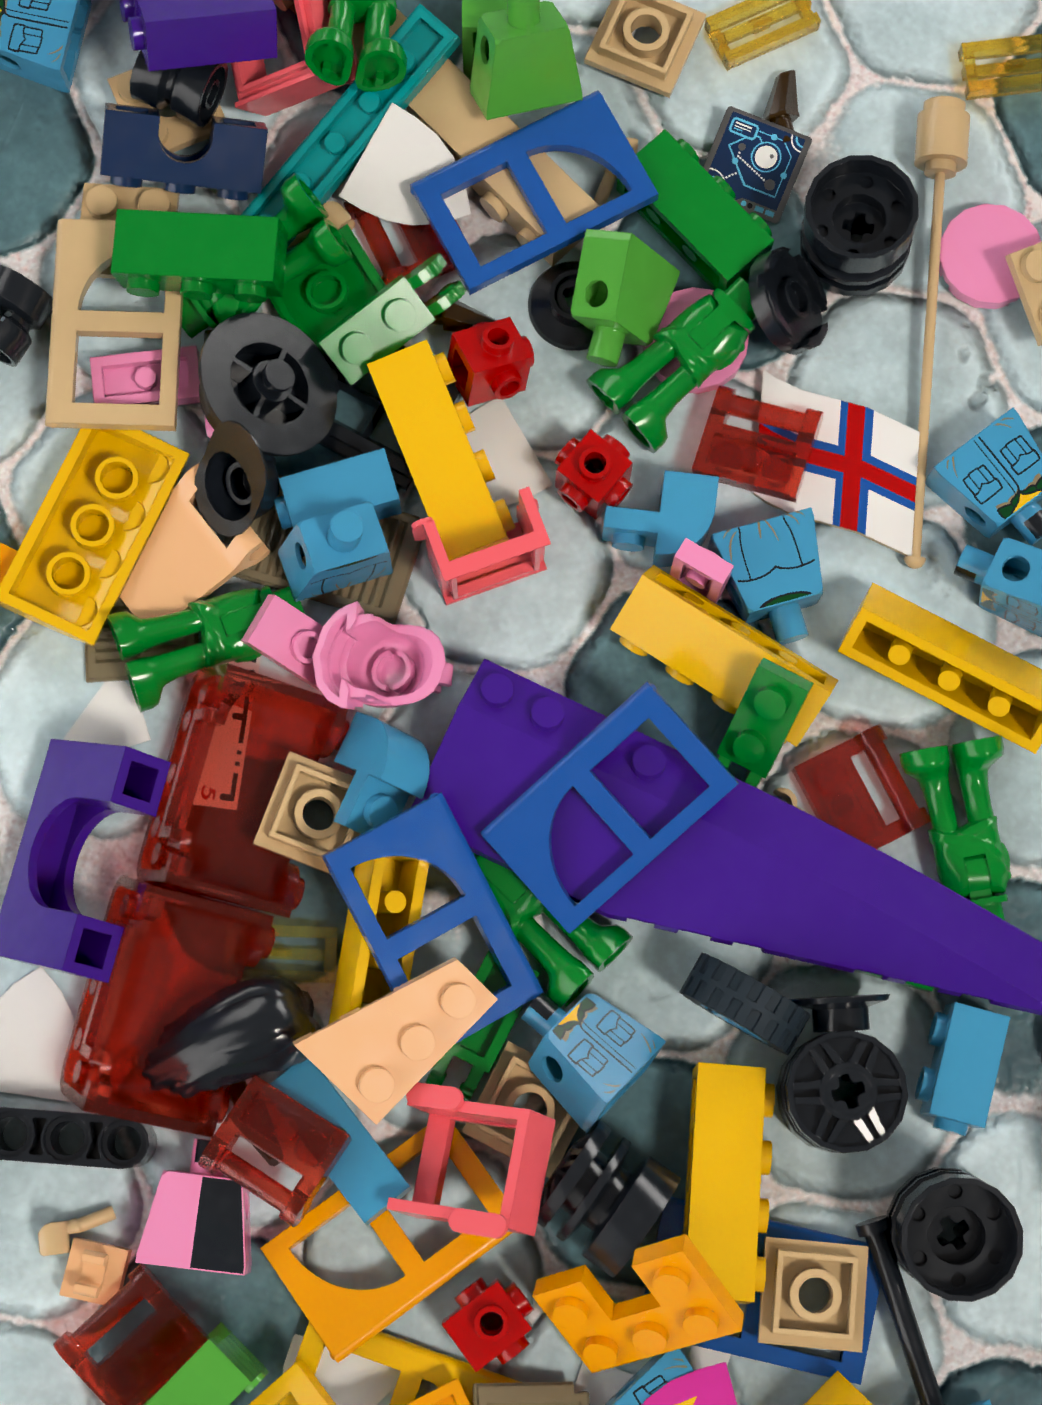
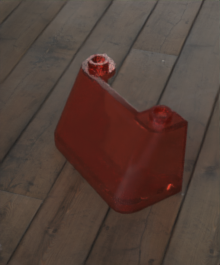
M229 663L199 670L190 683L167 758V761L171 762L157 814L156 817L150 816L137 862V878L162 887L268 915L290 918L292 910L296 909L300 904L305 889L304 878L300 877L299 867L296 864L290 863V859L252 844L289 751L316 762L320 758L328 757L333 750L339 751L349 729V721L346 719L348 709L340 708L328 701L323 695Z
M127 875L120 876L112 890L103 921L124 927L109 983L88 978L86 980L62 1066L60 1078L62 1094L82 1111L213 1138L217 1123L223 1122L228 1111L230 1100L228 1090H224L222 1086L216 1090L202 1091L189 1099H185L179 1094H171L168 1089L151 1090L150 1081L141 1075L145 1069V1058L149 1052L157 1047L160 1035L164 1032V1026L175 1021L191 1006L218 990L241 982L245 966L255 967L260 959L268 958L275 941V929L272 926L274 916Z

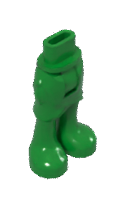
M330 0L328 5L330 15L328 27L317 29L309 37L306 44L305 62L310 70L326 83L335 86L344 85L350 77L353 65L354 49L352 36L354 24L365 22L361 52L356 68L355 83L357 88L365 92H377L390 89L401 83L406 75L407 56L403 46L396 40L389 38L390 26L394 24L397 16L396 0Z
M296 173L286 179L280 189L284 206L275 217H279L287 231L288 241L310 228L312 229L301 243L286 253L284 285L321 264L338 267L353 258L344 237L338 228L330 220L326 219L329 217L326 209L304 180ZM213 293V298L210 300H194L183 297L182 328L190 338H194L208 327L214 329L229 317L242 313L256 312L262 303L242 302L236 300L233 297L234 294Z
M739 277L724 291L716 288L712 295L708 294L691 304L667 327L657 332L653 336L655 342L633 360L620 368H601L586 380L599 400L610 411L618 415L657 372L672 359L677 358L680 367L648 395L634 403L622 414L627 428L650 452L655 453L667 440L666 419L674 407L695 387L699 388L713 372L731 365L740 352L744 351L748 334L755 330L753 321L757 319L751 305L748 283Z
M268 585L262 587L261 591L259 588L235 590L210 599L189 602V609L157 617L139 618L127 611L107 615L110 630L122 661L135 658L159 644L201 632L200 643L125 663L129 685L140 713L156 707L160 702L163 687L179 677L205 668L211 670L216 666L232 661L236 663L250 662L262 656V654L241 642V639L268 594L280 597L304 613L301 602L294 601L290 587L288 586L273 592Z
M1002 736L953 744L949 746V750L948 745L899 754L904 773L917 780L926 802L932 829L927 830V834L929 836V843L933 847L940 883L1005 920L1002 902L1008 901V896L1004 893L1006 892L1007 883L1012 876L1010 872V856L1004 843L1000 840L997 816H994L988 786L989 767L1004 754ZM950 756L958 778L968 822L958 827L949 784Z
M473 853L517 940L534 956L548 974L549 982L546 995L563 1010L586 989L594 978V973L582 961L574 957L559 944L534 918L544 913L568 936L598 972L609 966L633 939V936L618 924L599 925L590 918H587L568 934L515 872Z

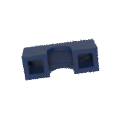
M105 103L100 175L111 176V184L129 188L142 187L143 180L164 182V190L180 194H195L196 186L217 189L216 196L230 200H248L249 193L261 194L268 133L264 122L212 116L210 136L206 145L192 155H178L169 151L159 138V109Z

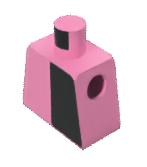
M194 1138L190 1171H163L138 1247L135 1263L243 1276L251 1272L249 1181L245 1178L224 1176L228 1142Z

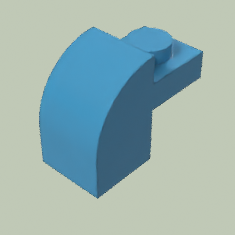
M665 470L661 485L659 511L606 506L601 540L611 541L612 547L630 552L643 551L644 546L654 547L652 565L658 568L672 566L674 556L685 538L699 546H702L705 542L715 514L719 477Z
M356 711L334 762L355 771V775L335 816L334 822L363 834L402 813L410 795L422 799L427 787L430 771L429 755L425 745L419 739L375 717Z

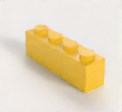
M426 339L368 363V369L426 513L435 522L448 560L452 561L508 541L509 538L506 532L515 529V524L504 498L494 502L486 483L496 478L484 449L473 452L466 434L476 429L464 400L454 404L447 389V385L456 382L445 353L441 352L434 355Z
M652 565L642 574L610 630L620 635L619 641L625 648L640 656L650 654L666 664V672L674 679L686 685L696 683L713 694L711 699L716 705L732 714L736 713L751 679L763 658L814 683L784 742L785 744L788 741L796 747L838 682L833 676L655 565Z
M872 582L847 628L838 652L1036 754L1042 744V669Z
M390 856L372 859L355 866L354 876L386 937L420 918L429 868L428 863L414 858ZM349 909L347 911L328 1025L339 1020L340 1016L358 1007L362 1008L391 992ZM415 950L398 959L408 981L411 977Z
M698 1062L692 1072L683 1234L689 1237L737 1304H750L755 1302V1292H764L766 1282V1258L757 1256L758 1233H767L769 1222V1199L760 1198L761 1175H769L771 1170L772 1142L763 1140L764 1117L772 1118L775 1086L774 1084L766 1083V1068Z

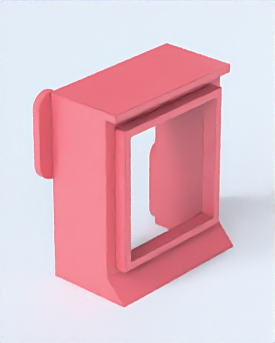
M294 0L304 54L309 37L317 29L328 27L330 17L328 5L330 0ZM353 36V65L350 77L345 84H352L356 77L358 60ZM264 59L231 63L238 101L234 103L235 108L263 116L271 115L343 86H335L320 79L310 70L305 60L269 75L266 74Z
M529 486L519 490V505L517 506L516 515L518 522L514 523L515 529L506 532L509 538L508 541L452 561L448 560L432 517H425L411 524L414 540H426L428 558L446 606L547 570L544 562L545 546L550 545L551 542L539 513L538 501L534 499Z
M418 1082L406 1094L407 1105L429 1113L413 1198L412 1201L389 1197L386 1209L418 1219L448 1222L450 1228L458 1233L495 1239L502 1238L507 1232L535 1237L556 1120L531 1109L464 1101L463 1092L456 1087ZM456 1121L516 1129L500 1214L440 1205Z

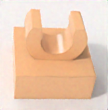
M80 1237L73 1238L59 1295L113 1308L118 1307L132 1249Z

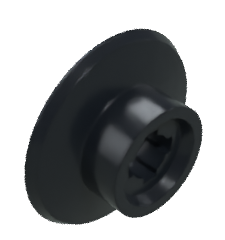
M580 261L562 262L544 271L533 284L528 298V313L536 332L549 344L571 351L589 349L593 331L572 317L571 308L568 307L565 297L569 298L574 294Z
M890 994L810 997L789 1000L800 1007L812 1009L813 1032L858 1031L870 1029L868 1006L888 1000Z

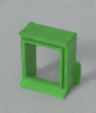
M220 1322L141 1405H230L243 1390L249 1394L269 1371Z

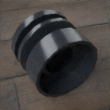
M850 155L829 163L814 177L805 198L804 219L800 234V255L810 263L824 289L843 296H868L887 288L902 273L910 253L919 217L918 194L909 176L894 163L876 156ZM851 234L862 236L861 241L851 240Z
M852 1030L819 1035L796 1047L783 1063L776 1085L778 1110L790 1132L806 1145L831 1153L868 1151L887 1140L901 1123L908 1100L905 1072L894 1053L875 1037ZM840 1076L844 1083H855L857 1087V1093L850 1096L851 1106L849 1108L845 1101H834L832 1097V1090L839 1087L838 1077Z
M600 1120L594 1129L574 1142L544 1185L537 1223L545 1228L558 1209L562 1208L569 1214L558 1230L556 1237L561 1241H565L584 1224L591 1229V1232L584 1244L582 1256L614 1278L631 1258L635 1249L639 1247L678 1187L681 1178L651 1156L645 1158L631 1173L622 1168V1165L629 1152L631 1142L625 1137L621 1139L608 1157L599 1150L611 1133L612 1128Z
M934 1167L913 1175L895 1192L886 1215L891 1224V1228L887 1230L897 1262L923 1288L948 1301L974 1302L995 1294L1013 1277L1023 1255V1228L1015 1207L997 1188L958 1168ZM945 1217L958 1223L953 1227L956 1238L950 1242L942 1236H938L943 1231L940 1221Z

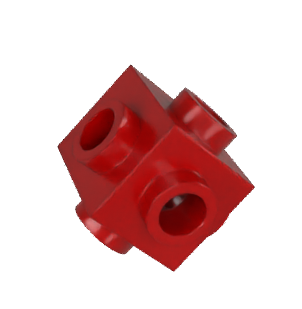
M507 317L493 322H480L468 329L453 332L451 334L447 361L456 380L454 383L467 407L494 399H508L519 392L525 391L530 367L534 365V352L529 339L524 335L521 336L512 319Z
M592 429L589 430L581 441L573 437L562 448L554 461L558 465L555 479L558 495L574 510L578 512L584 510L595 520L606 509V506L617 507L633 487V484L630 482L633 462L628 459L630 456L629 451L614 437L606 434L602 438ZM591 462L601 472L591 473L586 469V466Z
M480 1277L454 1297L460 1307L443 1319L441 1324L475 1372H478L496 1357L504 1365L530 1344L524 1336L532 1330V1324L526 1316L534 1311V1308L515 1282H512L505 1288L499 1278H496L487 1285L483 1278ZM488 1312H495L501 1316L503 1322L496 1329H488L481 1322L482 1316Z

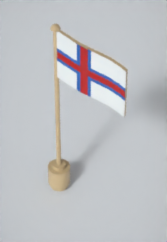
M936 96L925 100L923 110L917 116L914 165L924 171L926 177L934 179L918 431L868 407L801 390L774 377L764 369L762 376L754 495L766 504L787 514L811 507L815 522L860 534L906 556L904 561L912 569L922 567L926 561L925 557H921L945 180L955 177L956 172L965 169L968 163L970 114L965 111V101L953 96Z

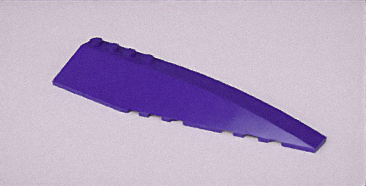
M484 659L460 701L430 765L429 779L422 799L416 797L411 807L426 800L433 793L442 792L472 852L513 871L493 847L483 839L480 832L604 721L607 716ZM636 730L592 769L596 776L651 837L657 834L709 787L678 750ZM737 778L735 779L739 782L738 785L595 911L611 919L626 922L627 918L647 922L654 924V928L674 933H677L678 930L709 936L710 941L731 946L733 942L761 948L763 953L851 973H854L855 970L882 975V980L905 984L907 981L938 988L937 992L958 997L962 994L988 999L989 1003L993 1005L1042 1015V942L880 850ZM573 787L566 794L556 812L551 843L554 864L559 878L574 902L579 903L629 859L633 853Z

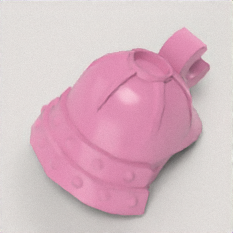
M358 601L336 611L323 625L312 655L317 687L328 701L340 708L355 710V707L363 708V704L376 708L407 706L426 698L431 693H441L442 686H452L453 664L445 661L444 648L439 637L433 631L421 626L391 624L373 614H364V609Z

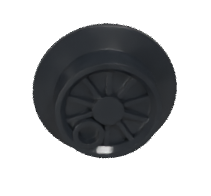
M250 312L227 318L208 335L199 356V398L204 415L214 430L218 424L222 426L223 422L228 420L242 423L254 435L264 454L282 457L294 456L308 451L326 436L333 424L337 409L335 380L324 355L303 331L279 317L265 313Z

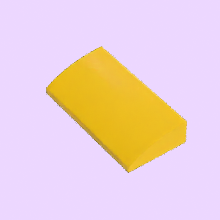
M80 428L0 584V606L51 630L94 647L108 620L107 615L111 614L190 454L141 430Z

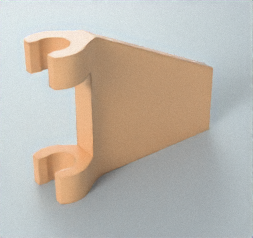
M199 463L190 468L172 490L170 498L120 595V598L132 614L139 618L157 617L189 609V602L204 600L234 575L256 565L271 552L251 526L243 534L236 535L229 546L226 547L213 529L206 523L202 515L195 508L197 506L195 475Z

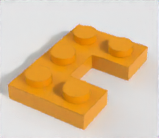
M686 1234L635 1249L631 1267L651 1292L649 1294L614 1303L588 1267L581 1265L537 1279L532 1295L591 1373L741 1332L744 1313Z

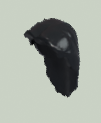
M278 975L259 976L218 990L191 1006L175 1021L164 1026V1032L160 1035L157 1047L149 1052L145 1058V1069L141 1075L150 1081L151 1090L168 1089L171 1094H179L183 1098L189 1099L202 1091L216 1090L224 1085L236 1084L267 1072L283 1071L291 1066L302 1063L308 1058L294 1046L293 1041L322 1028L313 1018V1000L308 992L301 990L293 981Z

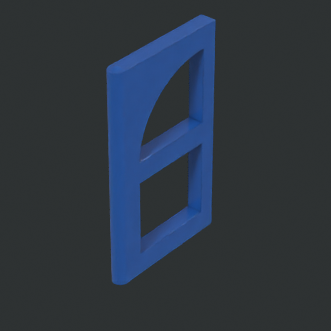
M598 90L583 97V100L575 101L410 184L411 194L415 196L469 295L584 238L586 229L600 230L657 201L659 196L651 179L605 102L603 95ZM552 151L570 152L585 156L611 171L622 182L628 192L566 223L529 157ZM507 168L544 235L480 266L444 199Z
M647 681L480 833L483 839L493 847L570 934L738 785L739 782L657 692L656 686ZM648 719L654 723L709 785L703 793L653 837L645 831L592 771L595 766ZM573 787L633 853L629 859L578 904L569 896L559 878L554 864L551 843L556 812L566 794Z
M442 792L431 794L426 800L322 855L391 992L394 988L408 981L398 962L399 958L473 917L507 985L492 993L498 1000L456 1043L532 999H536L544 992ZM402 856L414 858L428 863L444 873L456 886L461 896L386 937L350 868L382 857Z
M671 1197L660 1215L655 1243L681 1235L684 1222V1199ZM769 1219L767 1233H758L757 1256L763 1257L765 1236L862 1246L868 1245L864 1241ZM869 1249L862 1353L841 1351L840 1360H835L776 1345L758 1343L761 1292H755V1302L746 1304L742 1331L739 1337L727 1335L698 1343L694 1346L826 1377H831L838 1370L849 1382L861 1385L881 1285ZM646 1285L644 1295L651 1293Z

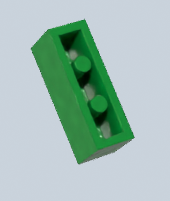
M664 129L636 154L659 193L657 201L637 210V212L713 290L720 288L724 291L739 277L746 280L750 276V268L756 258L772 250L774 239L771 237L772 232L763 218L754 212L748 214L735 200L734 191L723 178L717 175L712 177L699 164V157L689 143L683 139L676 140ZM617 179L616 190L620 195L627 193L626 187Z
M117 209L111 274L123 288L127 289L128 293L140 297H157L160 290L180 291L181 296L194 300H210L213 298V293L234 294L233 297L242 302L263 303L266 301L267 296L283 297L288 233L279 217Z

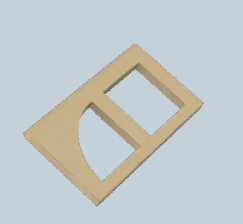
M59 219L57 223L45 426L51 428L176 431L183 296L180 295V291H165L164 313L81 310L89 287L112 263L116 220ZM79 336L163 339L159 405L75 402Z

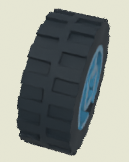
M706 953L700 954L679 991L684 997L709 1013L785 1055L790 1054L811 1016L802 1007L772 988Z

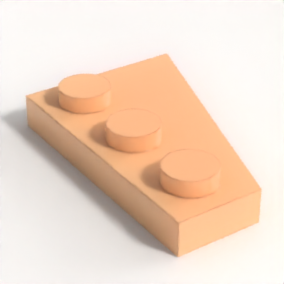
M453 957L394 988L392 992L362 1008L358 1007L340 1016L339 1020L318 1031L310 1032L294 1040L293 1044L377 1125L498 999L456 957Z

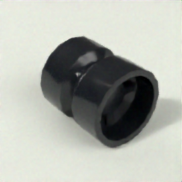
M140 50L130 79L131 97L160 110L170 105V109L175 111L178 118L199 127H204L214 116L222 99L228 76L227 63L148 71L142 50Z
M0 265V320L2 317H5V320L3 322L0 321V362L16 367L32 343L29 331L41 330L52 313L53 298L27 277L3 265Z

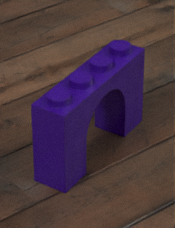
M119 0L123 22H128L133 51L142 50L148 71L278 58L277 12L273 0Z
M59 739L50 740L0 911V957L109 983L124 927L84 916L80 913L75 902L73 889L77 860L89 834L107 816L123 812L156 817L171 762L127 746Z

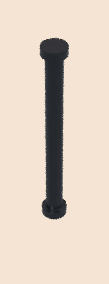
M887 1215L860 1222L855 1227L858 1236L865 1237L869 1246V1251L920 1404L945 1405L887 1230L891 1228Z

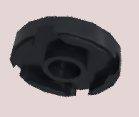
M780 247L758 256L751 266L748 284L750 299L757 321L768 339L782 352L797 355L821 345L828 331V322L822 324L821 312L827 310V298L821 281L810 263L800 254L792 257L788 253L789 248Z

